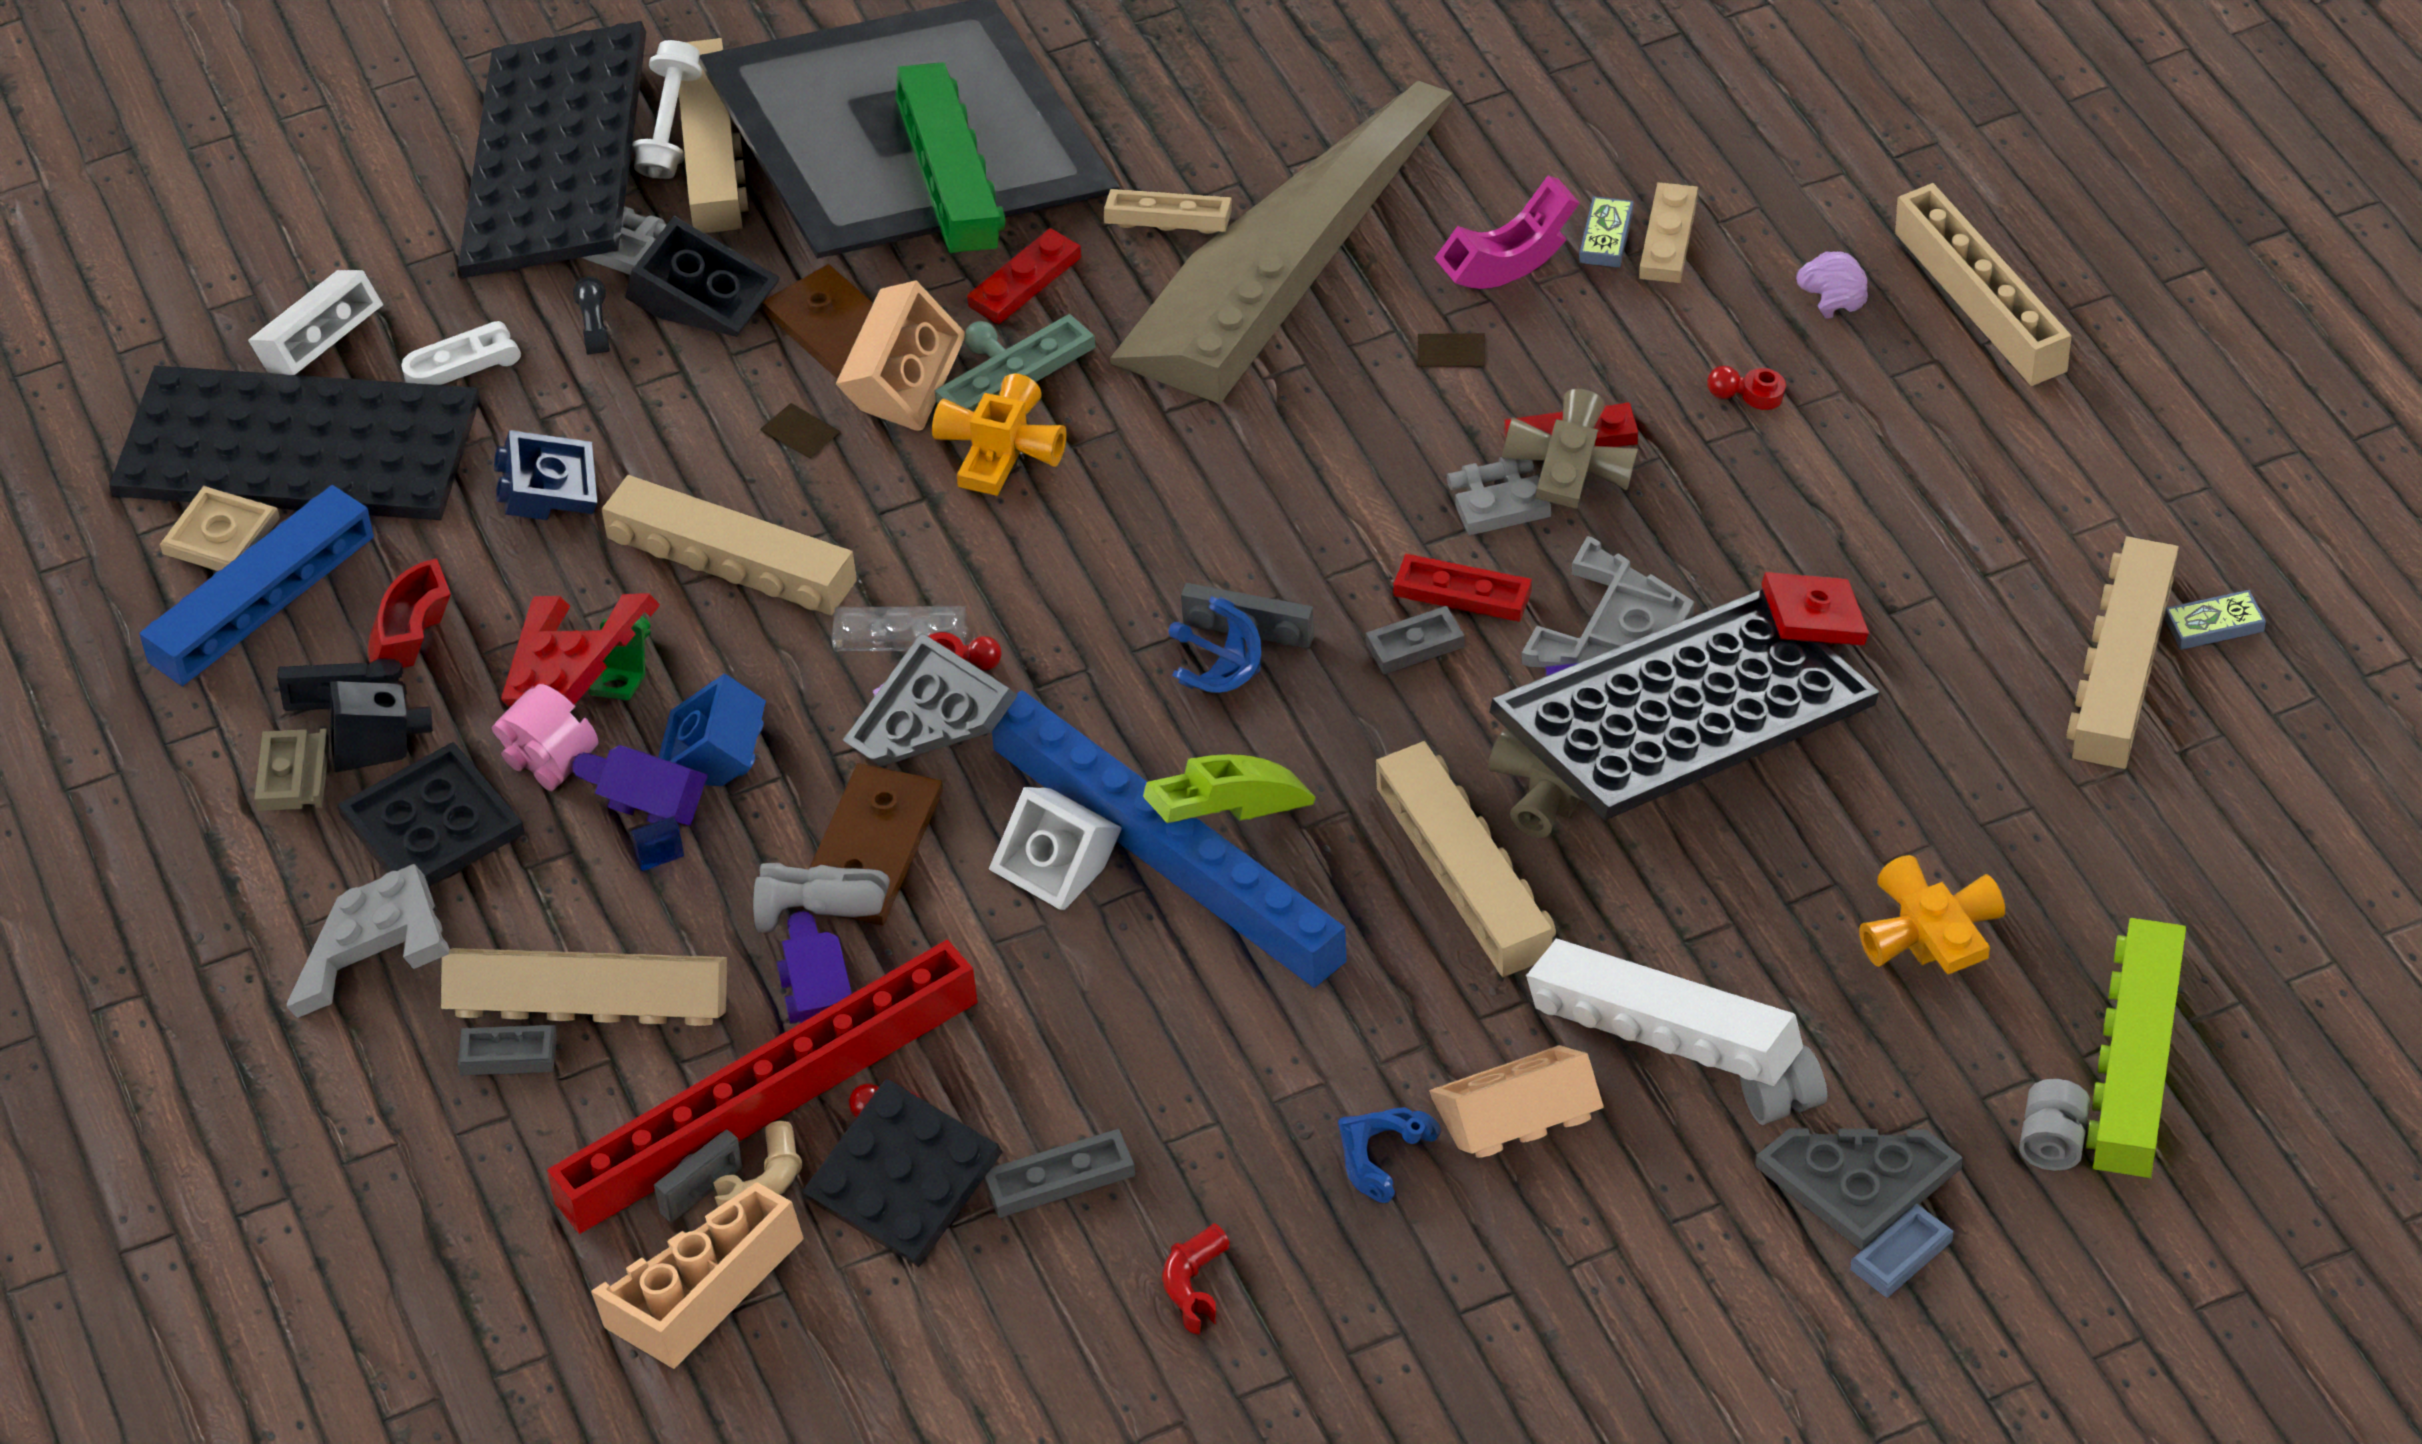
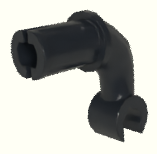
M583 277L576 282L573 288V297L580 306L583 316L586 353L590 355L610 352L607 329L604 326L602 303L606 297L605 286L595 277Z

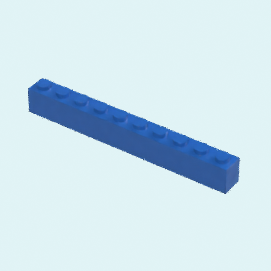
M1021 690L1017 693L1018 696L992 731L993 749L1044 788H1051L1122 827L1117 838L1118 843L1313 988H1316L1347 962L1346 931L1344 925L1198 818L1193 817L1166 823L1143 797L1147 782L1145 779L1025 691Z

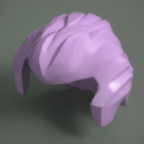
M1822 253L1806 263L1796 274L1797 284L1801 289L1810 293L1821 294L1818 308L1825 318H1833L1834 311L1839 308H1845L1849 312L1856 311L1867 302L1868 287L1865 271L1860 267L1857 260L1848 253Z

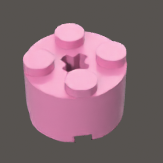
M538 684L535 688L532 686L491 727L493 733L506 748L501 753L506 763L516 771H522L524 768L534 773L536 780L549 791H553L572 773V761L575 760L578 754L592 752L598 745V737L586 717L579 723L570 713L575 705L561 693L544 684Z

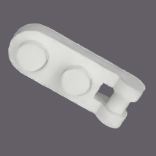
M496 321L409 353L403 359L402 370L406 383L442 385L497 364L511 366L520 359L521 352L515 341L510 339V333L505 324Z

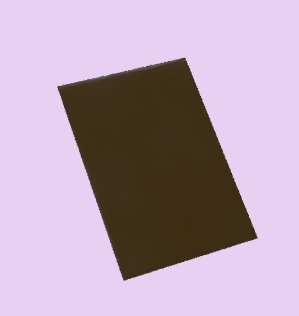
M1485 333L1418 334L1417 367L1485 366Z
M792 403L760 429L808 458L814 456L841 432Z

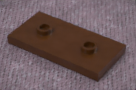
M828 263L765 299L762 306L763 312L838 379L873 303Z
M857 763L809 868L826 865L836 868L874 869L888 875L890 883L879 914L845 918L884 926L942 795V780Z

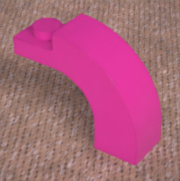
M1548 175L1524 209L1512 221L1496 230L1488 232H1476L1457 226L1434 259L1456 284L1479 289L1504 285L1537 269L1563 245L1567 239L1560 230L1580 202L1558 178Z

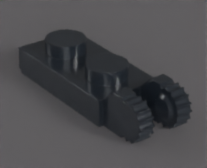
M385 658L376 659L368 665L367 663L278 667L277 680L283 710L285 709V711L330 709V682L398 684L403 688L404 698L407 695L405 683L399 681L403 674L402 663L391 658L388 660Z

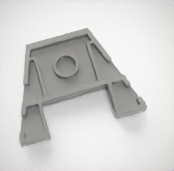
M1587 536L1572 562V575L1608 585L1609 587L1581 638L1536 626L1522 651V665L1546 668V666L1584 662L1692 618L1694 614V601L1652 574L1648 577L1640 574L1630 567L1628 559L1620 554H1616L1613 557L1601 549V542Z
M415 864L399 871H391L378 880L359 888H351L343 895L337 897L287 1001V1008L296 1018L332 1004L337 970L404 941L403 957L413 969L449 954L448 943L441 935V932H443L441 922L433 911L435 905L425 875Z

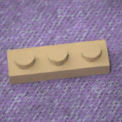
M1657 182L1640 263L1639 279L1681 283L1698 200L1697 186Z
M1110 189L1104 207V223L1117 224L1124 228L1150 226L1165 231L1178 228L1198 230L1206 234L1217 231L1226 232L1232 212V197Z

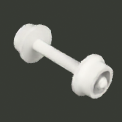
M674 40L660 42L657 54L651 57L649 61L650 69L664 76L665 81L653 139H639L632 144V152L635 154L634 169L647 177L659 179L673 178L677 165L682 163L685 158V153L682 149L668 142L681 80L693 81L699 79L702 75V68L698 65L700 52L696 47L688 43Z

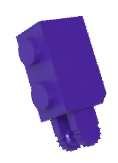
M622 745L611 749L607 758L585 752L578 754L575 760L572 761L573 766H571L573 767L572 772L576 774L575 776L597 784L595 794L610 799L608 808L632 816L635 808L649 813L646 821L656 825L667 822V825L664 827L672 829L675 822L691 826L708 774Z
M804 910L803 912L793 913L790 919H788L787 925L790 940L782 941L785 960L776 961L781 988L791 987L792 995L784 997L790 1024L798 1022L800 1024L852 994L838 936L829 932L818 934L813 914L810 915L809 912Z

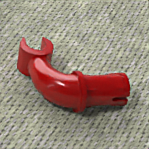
M1216 1223L1211 1224L1183 1244H1173L1162 1272L1165 1291L1183 1311V1325L1189 1332L1200 1335L1201 1320L1195 1315V1312L1207 1315L1215 1325L1216 1303L1209 1294L1195 1292L1190 1278L1196 1277L1199 1273V1268L1230 1248L1228 1246L1230 1242L1226 1233Z

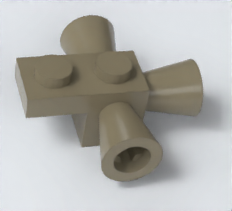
M1571 389L1567 391L1563 396V421L1556 419L1552 435L1512 417L1502 458L1544 461L1536 490V499L1577 509L1588 472L1628 490L1638 448L1595 446L1598 429H1594V426L1605 408V402L1598 394L1586 389Z
M1504 729L1500 733L1489 758L1488 770L1530 778L1529 792L1511 809L1510 817L1514 825L1523 833L1536 838L1547 837L1552 831L1556 814L1569 818L1581 798L1510 731Z

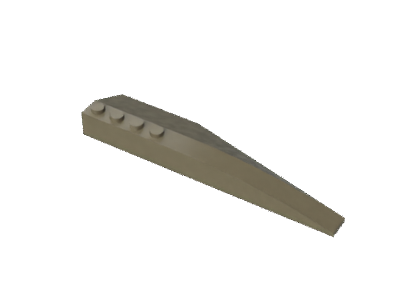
M1421 81L1415 82L1226 228V232H1220L1188 258L1110 357L1111 364L1221 404L1453 100V92Z

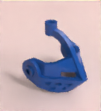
M1211 596L1208 601L1210 603L1208 608L1224 616L1228 621L1229 632L1224 648L1193 634L1192 629L1188 625L1180 622H1173L1169 626L1168 632L1173 639L1180 642L1190 641L1220 657L1208 672L1200 676L1182 667H1179L1178 671L1174 670L1172 676L1179 679L1178 683L1192 690L1195 687L1199 690L1213 693L1227 692L1238 688L1260 672L1261 640L1252 620L1245 613L1233 607L1234 603L1222 597L1217 599ZM1243 638L1245 639L1247 644V653L1245 650Z
M1406 1107L1393 1108L1360 1116L1341 1117L1338 1120L1348 1178L1356 1189L1381 1203H1388L1394 1197L1393 1180L1387 1173L1369 1161L1367 1154L1368 1139L1380 1132L1395 1130L1402 1134L1406 1142L1415 1144L1420 1141V1138L1426 1141H1435L1441 1134V1128L1433 1117L1422 1111L1412 1112Z

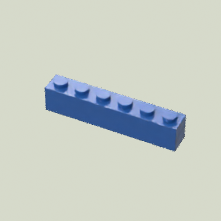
M331 485L318 496L312 498L304 507L287 520L281 522L265 537L247 548L239 557L222 570L217 571L209 580L182 598L179 603L142 630L139 635L147 662L183 687L373 539L374 534L367 507L334 485Z

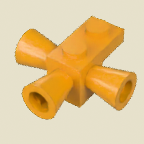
M1016 373L1005 376L999 396L984 393L975 412L945 398L940 400L932 422L933 438L935 440L972 441V447L957 473L958 487L998 496L1020 452L1053 467L1059 464L1066 444V427L1064 425H1027L1026 415L1040 401L1042 396L1041 389L1034 380Z
M1914 856L1898 857L1881 870L1877 878V884L1901 905L1900 917L1862 923L1859 927L1864 951L1875 966H1882L1907 948H1910L1921 965L1937 960L1947 975L1989 959L1990 946L1973 923L2003 918L2005 915V903L2002 893L1991 876L1985 874L1955 895H1952L1943 881L1928 887L1919 863Z

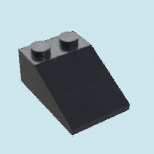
M673 216L631 270L625 298L660 319L738 337L777 285L780 277Z

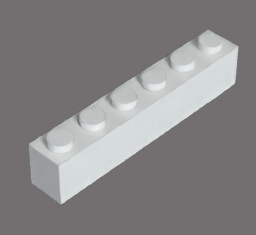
M1557 938L1526 975L1535 1009L1541 1010L1545 1014L1557 1015L1578 1022L1588 1028L1594 1027L1618 1035L1628 1041L1634 1040L1658 1048L1668 1054L1680 1055L1698 1061L1707 1067H1716L1729 1071L1747 1080H1756L1774 1086L1803 1049L1794 1013Z

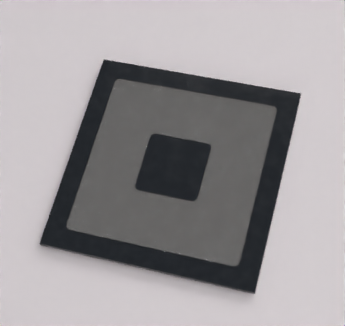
M968 0L699 55L698 63L817 259L942 232L895 98L897 66L945 62L950 78H956L958 101L966 105L968 115L967 126L969 129L973 128L975 130L977 153L984 155L986 178L994 183L996 206H1002L1005 218L1109 195L1110 189H1120L1119 184L995 0Z

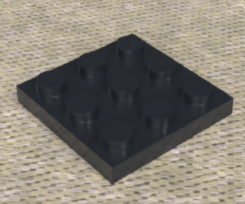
M454 741L337 804L341 818L387 873L399 871L415 864L425 875L428 887L525 834L523 822Z
M886 1078L803 1189L802 1193L810 1202L917 1267H920L1003 1152L999 1144Z

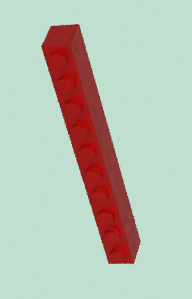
M948 939L548 1168L547 1173L555 1205L580 1235L655 1191L654 1184L678 1167L682 1159L689 1154L696 1153L724 1130H729L738 1138L739 1142L977 1004L973 967Z

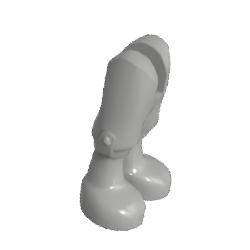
M762 863L760 877H757L755 881L753 898L756 930L758 933L774 931L779 923L781 911L795 906H804L806 910L812 911L816 915L858 917L879 914L889 888L890 879L885 873L874 869H848L819 865L807 870L786 867L781 863Z

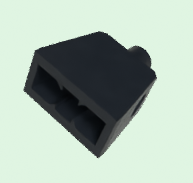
M330 682V744L335 772L402 760L407 756V735L432 733L433 731L431 707L406 708L403 688L398 684Z

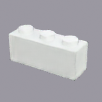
M337 270L253 335L248 341L268 373L295 375L383 306V303L363 270Z

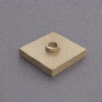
M203 486L160 543L162 553L216 571L222 570L244 553L247 548L257 543L272 530L280 519L278 509Z

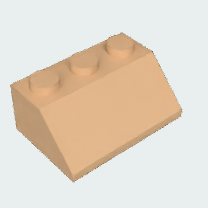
M917 280L882 288L873 303L836 385L861 411L916 431L923 430L936 403L935 390L944 385L965 339V332Z
M1560 1045L1429 1090L1431 1098L1458 1149L1471 1154L1475 1153L1477 1158L1490 1156L1504 1149L1502 1143L1519 1138L1520 1142H1529L1542 1138L1548 1134L1547 1127L1562 1122L1564 1127L1585 1123L1591 1120V1112L1604 1108L1588 1053Z

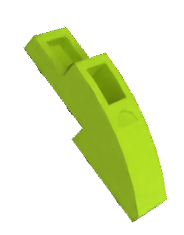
M1230 754L1188 759L1185 774L1146 782L1143 794L1145 800L1166 823L1230 810L1239 821L1313 805L1316 798L1285 767L1263 758Z

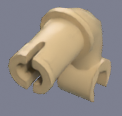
M776 1121L766 1126L768 1157L764 1161V1173L744 1182L738 1176L725 1175L713 1182L718 1195L715 1197L718 1207L756 1182L779 1195L787 1190L794 1181L795 1176L802 1169V1159L796 1154L794 1130L789 1122Z

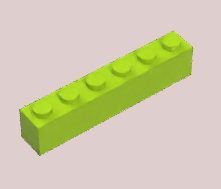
M2130 918L2127 936L2117 935L2114 963L2123 964L2122 972L2112 971L2108 999L2118 1001L2116 1009H2106L2103 1036L2112 1037L2111 1046L2101 1044L2097 1073L2107 1074L2106 1082L2095 1083L2092 1111L2101 1112L2100 1121L2090 1120L2086 1149L2095 1150L2093 1169L2147 1178L2152 1176L2186 926Z

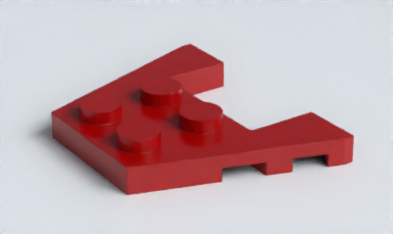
M650 593L622 594L601 630L557 631L570 605L561 596H534L528 609L501 700L510 708L532 686L535 688L538 684H544L561 693L575 705L607 668L603 662L605 657L615 646H626L635 635L631 627L643 613L651 617L660 604Z

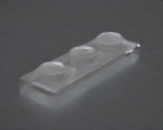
M966 606L835 607L832 631L833 651H908L921 632L926 636L937 632L951 633L960 638L965 645Z

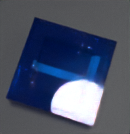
M674 816L631 831L636 860L642 871L684 856L680 829Z

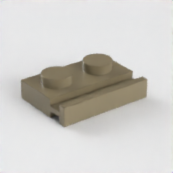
M327 728L320 729V733L308 734L307 729L263 731L254 798L258 811L302 809L303 804H315L316 808H322L330 743Z

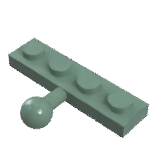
M1069 313L1006 349L997 341V332L990 323L985 321L974 322L965 331V344L973 353L987 354L990 359L936 389V403L945 398L975 412L984 393L999 396L1005 376L1014 373L1022 374L1037 382L1096 348L1095 336Z

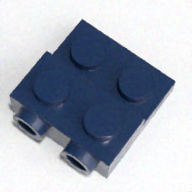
M509 430L504 447L498 446L494 457V471L502 472L503 477H499L497 482L496 501L505 504V515L547 520L551 509L587 514L594 513L597 505L592 442Z

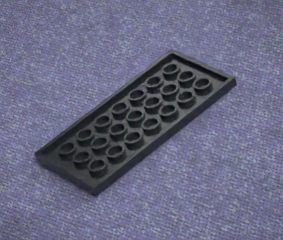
M642 21L627 24L620 23L600 29L582 30L573 34L551 38L544 37L535 41L507 44L492 48L458 268L463 278L619 251L647 33Z
M154 365L109 487L112 497L192 502L202 487L206 486L273 506L277 509L300 510L312 498L318 496L331 485H334L367 507L369 515L442 520L480 402L479 391L475 387Z
M1761 589L1492 698L1489 712L1604 820H1608L1875 706L1879 691L1823 642L1782 639L1765 593Z

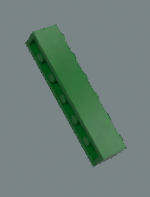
M945 62L897 66L895 98L949 253L998 248L999 231H1004L1005 229L1004 211L1002 206H996L995 186L992 180H987L984 155L977 153L975 130L973 128L969 129L967 126V108L965 103H959L958 101L959 91L956 78H950Z

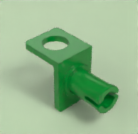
M641 616L631 627L635 635L626 646H615L605 657L603 662L607 668L588 689L589 695L621 700L631 699L645 677L644 640L651 633V630H648L651 625L646 618ZM608 619L602 620V622L600 623V630L603 628ZM611 680H621L627 683L625 686L618 688L603 685Z

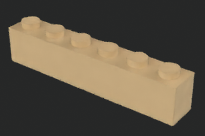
M722 38L685 42L696 47L700 52L699 55L723 50ZM702 69V75L699 79L693 81L681 80L679 88L692 224L694 228L703 233L743 229L741 212L749 211L746 187L738 188V185L746 184L743 160L735 159L736 157H743L740 133H733V131L739 129Z
M1931 183L1899 196L1895 234L2031 386H2034L2067 372L2071 334L1937 186Z
M631 475L626 476L602 508L607 538L620 545H628L649 552L655 557L666 558L686 565L693 570L704 571L724 578L730 583L741 584L759 590L768 596L785 599L799 604L808 610H816L832 616L857 581L853 551Z
M2126 536L2122 554L2113 553L2109 578L2115 579L2113 585L2105 584L2100 610H2105L2106 615L2105 617L2099 615L2096 617L2092 641L2098 642L2097 649L2088 648L2084 674L2090 675L2089 680H2080L2075 706L2081 707L2080 714L2071 713L2067 730V739L2074 740L2072 759L2122 769L2127 768L2165 616V609L2167 608L2175 576L2179 546Z
M1422 741L1377 759V790L1502 978L1535 965L1551 946L1552 938L1556 936L1554 922L1547 911L1541 912L1535 904L1528 882L1525 879H1518L1513 871L1512 863L1506 850L1503 847L1497 848L1491 839V832L1485 819L1482 816L1476 817L1471 810L1469 798L1464 788L1460 785H1454L1442 756H1435L1427 743Z
M452 948L449 950L448 955L442 957L441 1009H455V1016L461 1018L483 1017V1010L501 1011V1018L528 1019L529 1012H547V1020L571 1021L575 1020V1013L593 1014L594 1022L610 1023L620 1022L621 1015L639 1016V1023L664 1024L667 1023V1017H685L686 1025L706 1026L713 1024V1018H719L726 1013L727 957Z

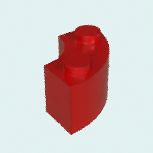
M437 558L424 561L407 569L386 590L369 637V663L376 659L385 658L388 660L391 658L396 661L399 660L402 663V668L414 666L424 639L423 631L427 627L441 622L451 595Z

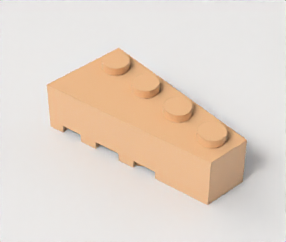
M756 1182L705 1216L707 1223L698 1229L687 1233L681 1231L667 1241L669 1248L647 1262L640 1258L626 1268L628 1275L611 1286L605 1281L593 1289L591 1293L604 1328L675 1369L804 1239L792 1201Z

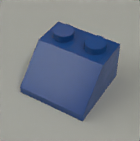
M724 673L670 710L658 757L708 774L705 785L723 786L738 775H745L755 761V754L753 752L756 739L763 728L764 722L761 719L766 700Z

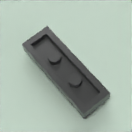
M1191 583L1185 584L1181 594L1183 624L1199 629L1228 633L1227 618L1208 608L1210 605L1208 601L1211 596L1217 599L1222 597L1234 603L1233 607L1245 613L1252 620L1261 640L1310 648L1314 638L1313 606Z
M1116 1129L992 1167L984 1177V1183L997 1216L1001 1218L1134 1177L1135 1166L1120 1130Z

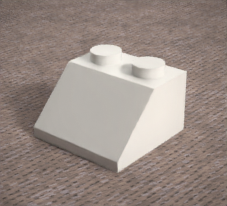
M1024 787L989 870L1054 907L1065 910L1103 871L1122 827L1051 788Z

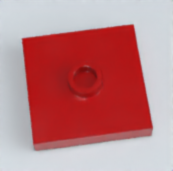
M1765 572L1761 585L1782 639L1865 645L1869 632L1848 579Z

